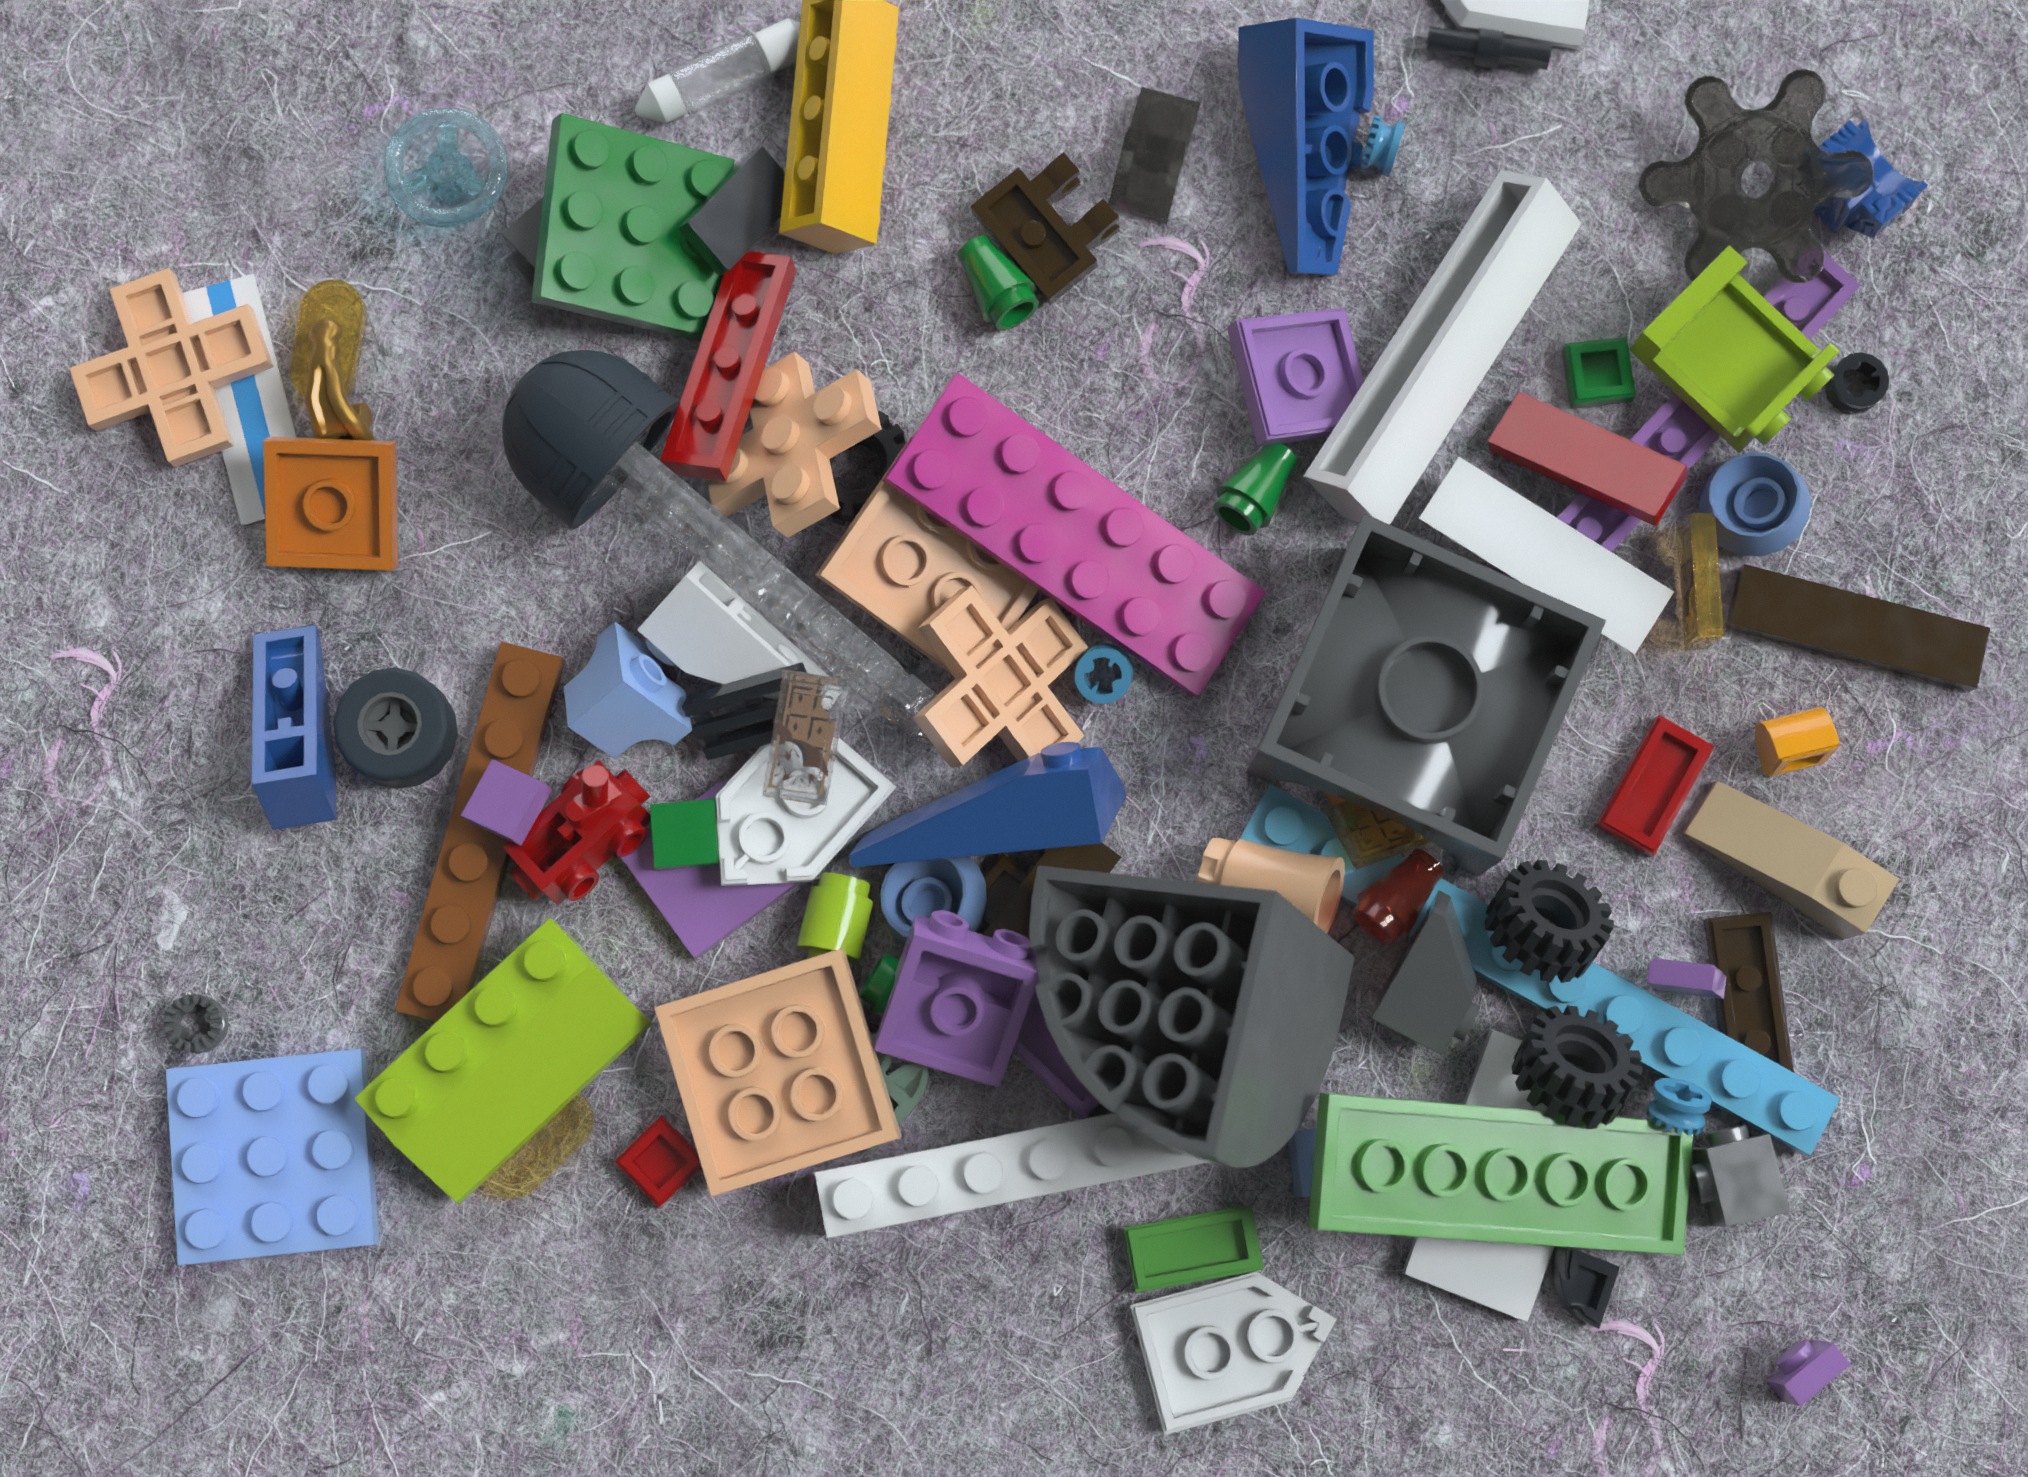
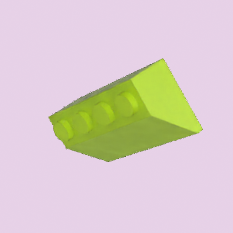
M550 917L354 1099L408 1159L451 1199L461 1204L653 1024L574 937Z

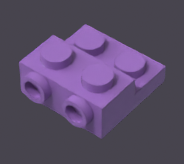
M933 911L930 919L915 914L895 972V983L875 1038L874 1051L1000 1087L1036 988L1035 985H1037L1039 979L1036 951L1031 950L1028 938L1014 931L999 929L994 932L992 938L968 931L969 923L961 916L948 911Z

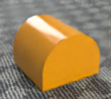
M1823 707L1760 721L1755 726L1756 748L1764 775H1769V777L1822 765L1840 745L1833 721Z

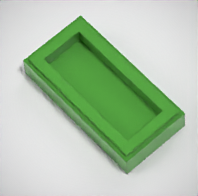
M1252 1204L1123 1227L1135 1293L1264 1269Z

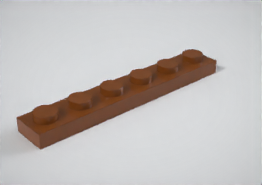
M502 641L500 643L395 1007L397 1012L437 1022L473 989L510 859V855L503 848L509 841L469 823L460 815L492 759L533 777L566 662L561 656Z

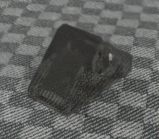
M1141 87L1131 125L1125 133L1108 203L1113 210L1167 224L1198 118L1200 102Z

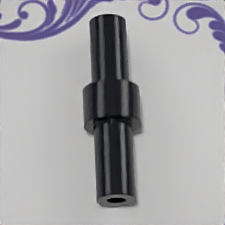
M1431 26L1428 30L1425 51L1472 58V65L1496 69L1499 63L1547 70L1552 49L1551 45L1504 38V31L1479 28L1476 34Z

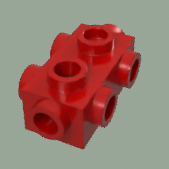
M598 760L595 764L578 771L564 784L561 794L539 813L522 845L519 846L509 841L503 846L505 851L518 864L510 872V875L535 901L543 894H546L557 905L566 898L570 901L582 899L597 885L600 876L596 870L614 854L618 857H626L643 844L647 837V830L644 827L651 821V815L644 809L642 804L651 796L625 768L615 777ZM561 855H563V856L555 863V861L557 860V858L560 857Z

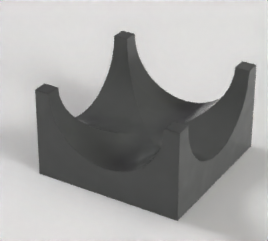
M1363 514L1342 554L1332 583L1309 636L1245 773L1267 783L1270 781H1286L1311 787L1381 814L1438 845L1454 859L1455 867L1478 877L1504 860L1606 620L1374 517Z

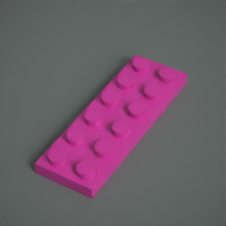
M958 372L952 375L882 480L1191 697L1200 695L1266 593L1262 588Z

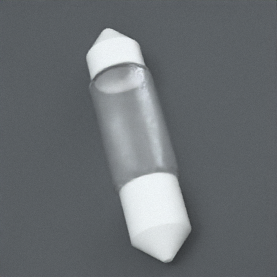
M786 18L754 34H744L669 69L668 74L646 84L635 107V114L640 118L668 123L685 114L693 115L770 79L771 74L796 63L800 23Z

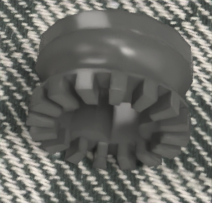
M198 994L182 995L180 999L172 1001L173 1004L166 1009V1017H163L162 1021L165 1026L163 1032L167 1035L169 1043L173 1044L178 1050L197 1054L210 1052L221 1044L226 1037L229 1023L228 1015L219 1002L213 998ZM201 1007H205L204 1019L211 1024V1031H208V1035L196 1034L190 1042L186 1039L189 1034V1028L181 1024L182 1017L185 1013L197 1014Z

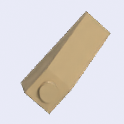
M1716 781L1682 833L1683 836L1844 940L1865 934L1899 881V878L1845 843L1720 781Z

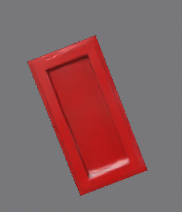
M1656 716L1594 826L1647 857L1654 856L1715 746L1663 716Z

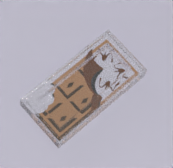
M783 669L763 782V797L827 805L847 696L848 679Z

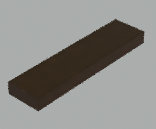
M1747 564L1742 565L1738 570L1725 626L1727 629L1969 692L1978 687L1990 628Z

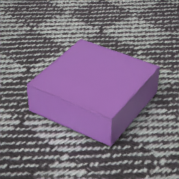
M492 759L460 816L475 826L521 846L552 789L544 782Z
M1654 958V961L1649 963L1647 983L1661 992L1724 999L1726 976L1714 965Z

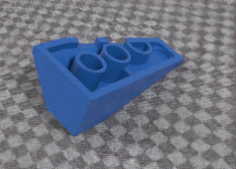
M1290 18L1238 27L1237 55L1239 92L1288 273L1324 276L1337 275L1351 209V203L1345 193L1349 167L1360 165L1363 146L1355 142L1360 113L1370 112L1374 95V30L1302 18Z
M1077 742L1052 744L1043 748L1041 753L1028 757L867 831L849 854L851 867L1099 844L1103 842L1126 798L1125 787L1101 747L1080 749V744Z

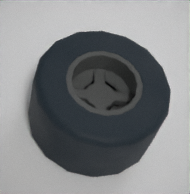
M396 667L374 670L354 681L339 699L333 720L335 742L347 764L375 784L396 789L419 786L438 775L452 757L458 737L456 715L446 696L417 672Z

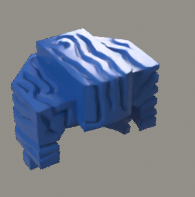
M1849 120L1837 133L1832 134L1829 140H1825L1812 153H1809L1799 170L1812 197L1808 205L1834 233H1837L1846 226L1872 239L1897 220L1901 214H1904L1913 205L1919 194L1928 186L1924 181L1911 180L1900 174L1888 163L1875 145L1870 133L1869 123L1866 120L1860 122L1858 126H1855Z

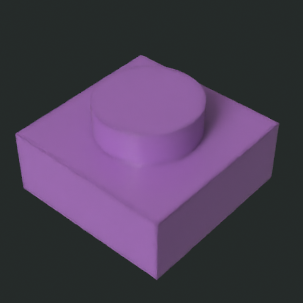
M1804 1339L1790 1347L1777 1359L1776 1365L1780 1370L1768 1379L1767 1382L1783 1402L1802 1406L1849 1367L1851 1363L1834 1343L1815 1340L1810 1344L1807 1339Z

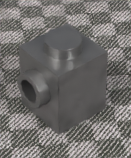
M1746 1125L1708 1133L1711 1146L1692 1150L1695 1164L1690 1167L1689 1182L1696 1201L1699 1204L1705 1203L1711 1226L1729 1227L1790 1212L1770 1134L1749 1137Z

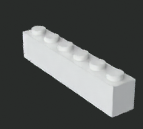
M1500 170L1303 477L1342 517L1360 522L1363 514H1367L1390 525L1581 226L1580 220L1547 178Z
M1115 1113L819 1171L815 1172L826 1236L831 1238L1211 1161L1196 1158L1159 1143L1131 1127Z

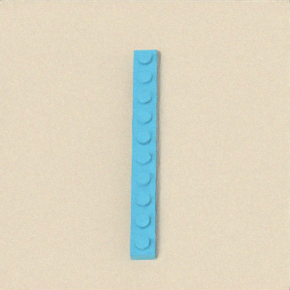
M1269 784L1240 839L1305 854L1342 857L1345 862V878L1340 899L1409 938L1414 934L1438 890L1451 897L1476 975L1545 1013L1548 1008L1558 1006L1563 1013L1567 1005L1578 1006L1579 1015L1585 1017L1588 1009L1599 1013L1597 1022L1605 1026L1610 1019L1619 1025L1615 1032L1618 1037L1625 1034L1631 1037L1634 1043L1630 1050H1639L1642 1057L1639 1065L1662 1078L1681 1079L1703 1088L1712 1098L1711 1105L1765 1135L1770 1134L1772 1139L1803 1156L1812 1155L1840 1100L1839 1097L1592 962L1581 977L1577 979L1574 976L1570 982L1560 983L1557 975L1551 983L1541 981L1540 971L1534 969L1530 976L1522 973L1520 969L1523 963L1516 958L1509 964L1502 957L1507 948L1505 946L1494 948L1489 940L1494 932L1485 929L1484 921L1488 917L1485 912L1489 904L1394 852L1356 864L1339 830L1348 832L1352 830L1351 828Z

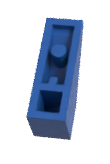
M317 625L253 634L251 785L272 830L337 820L336 765L320 634Z

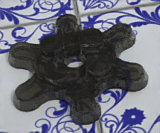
M1799 69L1789 73L1780 83L1778 92L1772 102L1764 108L1756 110L1745 109L1738 105L1727 83L1716 76H1702L1689 85L1685 93L1684 104L1687 113L1693 118L1698 127L1699 139L1696 148L1690 156L1681 161L1669 162L1661 160L1651 163L1640 175L1638 186L1640 195L1651 206L1664 208L1672 205H1681L1688 208L1695 215L1698 223V236L1692 247L1687 251L1684 259V271L1692 282L1729 245L1738 254L1752 248L1765 250L1775 260L1781 275L1793 283H1807L1820 275L1825 265V254L1822 246L1817 242L1811 231V218L1814 210L1820 203L1829 198L1842 197L1850 199L1865 193L1873 183L1874 168L1868 156L1859 151L1827 152L1814 142L1811 133L1812 121L1818 110L1823 106L1827 96L1826 84L1823 78L1816 72ZM1762 161L1769 167L1771 174L1774 175V181L1771 182L1765 194L1755 199L1744 192L1741 178L1746 167L1752 163Z

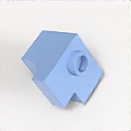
M616 622L612 623L597 636L596 648L590 661L577 676L563 687L568 727L614 760L638 742L662 740L675 745L692 731L690 717H686L681 707L687 698L686 691L664 675L661 661L652 654L644 642Z

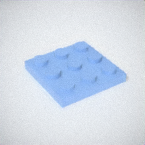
M353 1049L166 1069L178 1266L380 1244L371 1118L354 1099L368 1086L366 1050Z

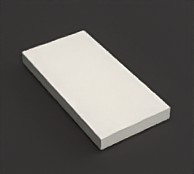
M1496 1030L1489 1031L1463 1104L1546 1111L1548 1107L1543 1103L1533 1108L1526 1101L1530 1090L1519 1092L1515 1085L1518 1075L1512 1074V1064L1522 1040ZM1570 1063V1064H1572L1573 1066H1575L1576 1068H1578V1069H1580V1070H1583V1069L1580 1068L1579 1066H1577V1065H1575V1064H1573V1063ZM1415 1236L1401 1274L1528 1322L1554 1246Z

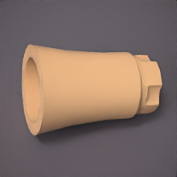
M1212 838L1203 854L1201 867L1197 875V883L1277 891L1324 932L1328 933L1335 918L1343 890L1345 862L1342 857L1305 854L1269 847L1244 839H1239L1236 842L1223 838Z

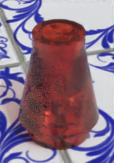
M1416 848L1405 860L1357 894L1359 903L1352 910V915L1356 922L1370 936L1385 945H1392L1398 937L1407 938L1435 885L1444 876L1445 871L1433 856L1422 849Z

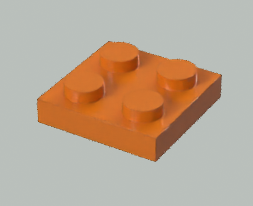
M268 437L263 440L266 566L393 571L398 567L396 441Z

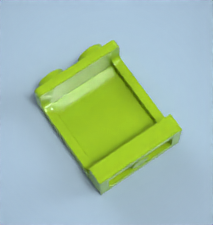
M1729 245L1640 334L1629 350L1727 443L1740 453L1754 438L1765 446L1791 420V417L1782 409L1797 394L1807 403L1834 376L1826 365L1840 350L1832 343L1824 350L1817 348L1745 281L1739 273L1748 262Z

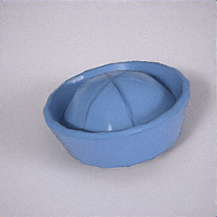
M1748 452L1726 460L1710 473L1700 491L1698 512L1705 531L1720 547L1737 555L1761 557L1783 550L1800 536L1809 520L1811 497L1804 478L1790 463L1769 453Z
M969 856L894 863L886 873L880 891L883 919L892 937L903 946H905L915 914L930 919L933 911H948L964 918L969 923L968 931L975 932L981 925L987 906L986 881L976 862Z

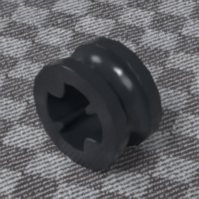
M1859 352L1849 354L1840 360L1831 370L1834 376L1825 384L1827 398L1833 407L1843 413L1855 415L1865 413L1884 397L1888 391L1890 379L1887 368L1881 360L1872 354ZM1855 371H1860L1866 375L1867 379L1863 381V385H1871V390L1866 389L1858 397L1852 395L1847 390L1851 386V382H1843V378H1849Z

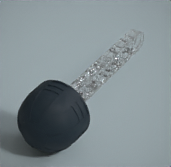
M578 350L552 355L533 366L520 379L513 389L505 408L502 424L503 445L508 463L516 478L540 503L551 510L571 529H576L589 520L616 492H619L863 699L880 708V713L907 736L922 745L934 746L913 717L932 701L937 694L912 673L909 676L896 659L650 453L674 419L680 405L677 399L671 397L665 392L664 388L657 385L646 373L631 363L600 351Z

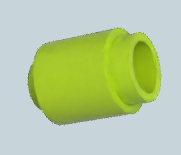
M829 872L820 874L818 886L810 888L797 942V948L808 953L807 959L844 948L848 962L857 963L860 961L873 901L868 898L871 886L868 882L843 874Z

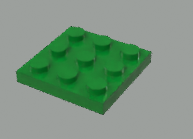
M564 113L552 119L531 302L701 342L722 282L723 274L720 276L716 274L679 231L678 227L734 170L735 159Z

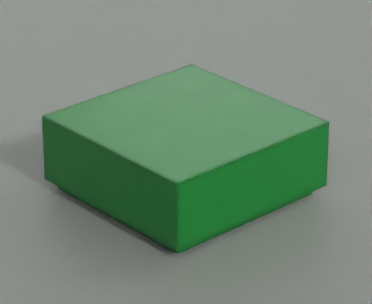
M1627 337L1566 343L1564 345L1562 357L1570 409L1630 403L1636 398Z
M715 799L650 804L654 868L657 871L720 865Z

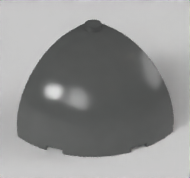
M1038 866L1032 894L1029 929L1030 948L1036 951L1037 970L1040 984L1035 985L1050 1033L1061 1055L1079 1081L1103 1106L1114 1112L1131 1127L1159 1143L1196 1158L1232 1167L1245 1168L1256 1166L1276 1154L1299 1128L1320 1089L1336 1043L1355 957L1277 891Z

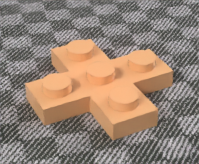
M169 268L109 289L129 347L69 368L88 426L95 431H99L151 412L166 459L174 467L233 447L234 443L215 388L274 367L255 311L248 304L192 323L177 277Z
M795 351L765 368L750 409L753 429L741 435L726 482L707 479L711 505L725 517H728L767 495L772 526L787 538L839 510L840 507L829 459L882 430L871 381L856 369L815 393L809 363Z
M971 585L956 592L918 627L919 631L955 679L917 713L913 719L950 768L963 766L996 734L1003 740L1018 762L1041 753V750L1049 745L1061 742L1078 743L1084 737V734L1048 688V685L1073 663L1088 646L1051 598L1039 601L1006 631Z

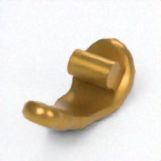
M322 319L310 328L308 337L314 345V351L309 358L308 385L304 402L312 425L313 437L319 439L376 440L370 430L373 416L368 404L361 402L350 405L344 394V379L339 366L341 350L338 345V341L342 337V326L334 319Z

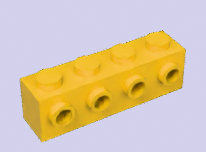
M802 0L779 234L832 254H839L877 244L883 172L886 162L885 150L889 109L891 106L894 55L897 45L896 33L899 7L884 0Z

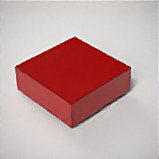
M662 1115L614 1161L658 1208H662L702 1169L697 1150Z

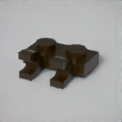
M1064 152L1048 164L1031 181L1018 167L970 206L972 214L1015 265L1036 285V290L1049 305L1053 304L1098 267L1097 259L1089 250L1102 245L1120 231V227L1117 225L1119 216L1104 199L1094 205L1071 227L1065 223L1050 205L1052 202L1063 199L1081 185V181L1077 177L1080 174L1079 169Z

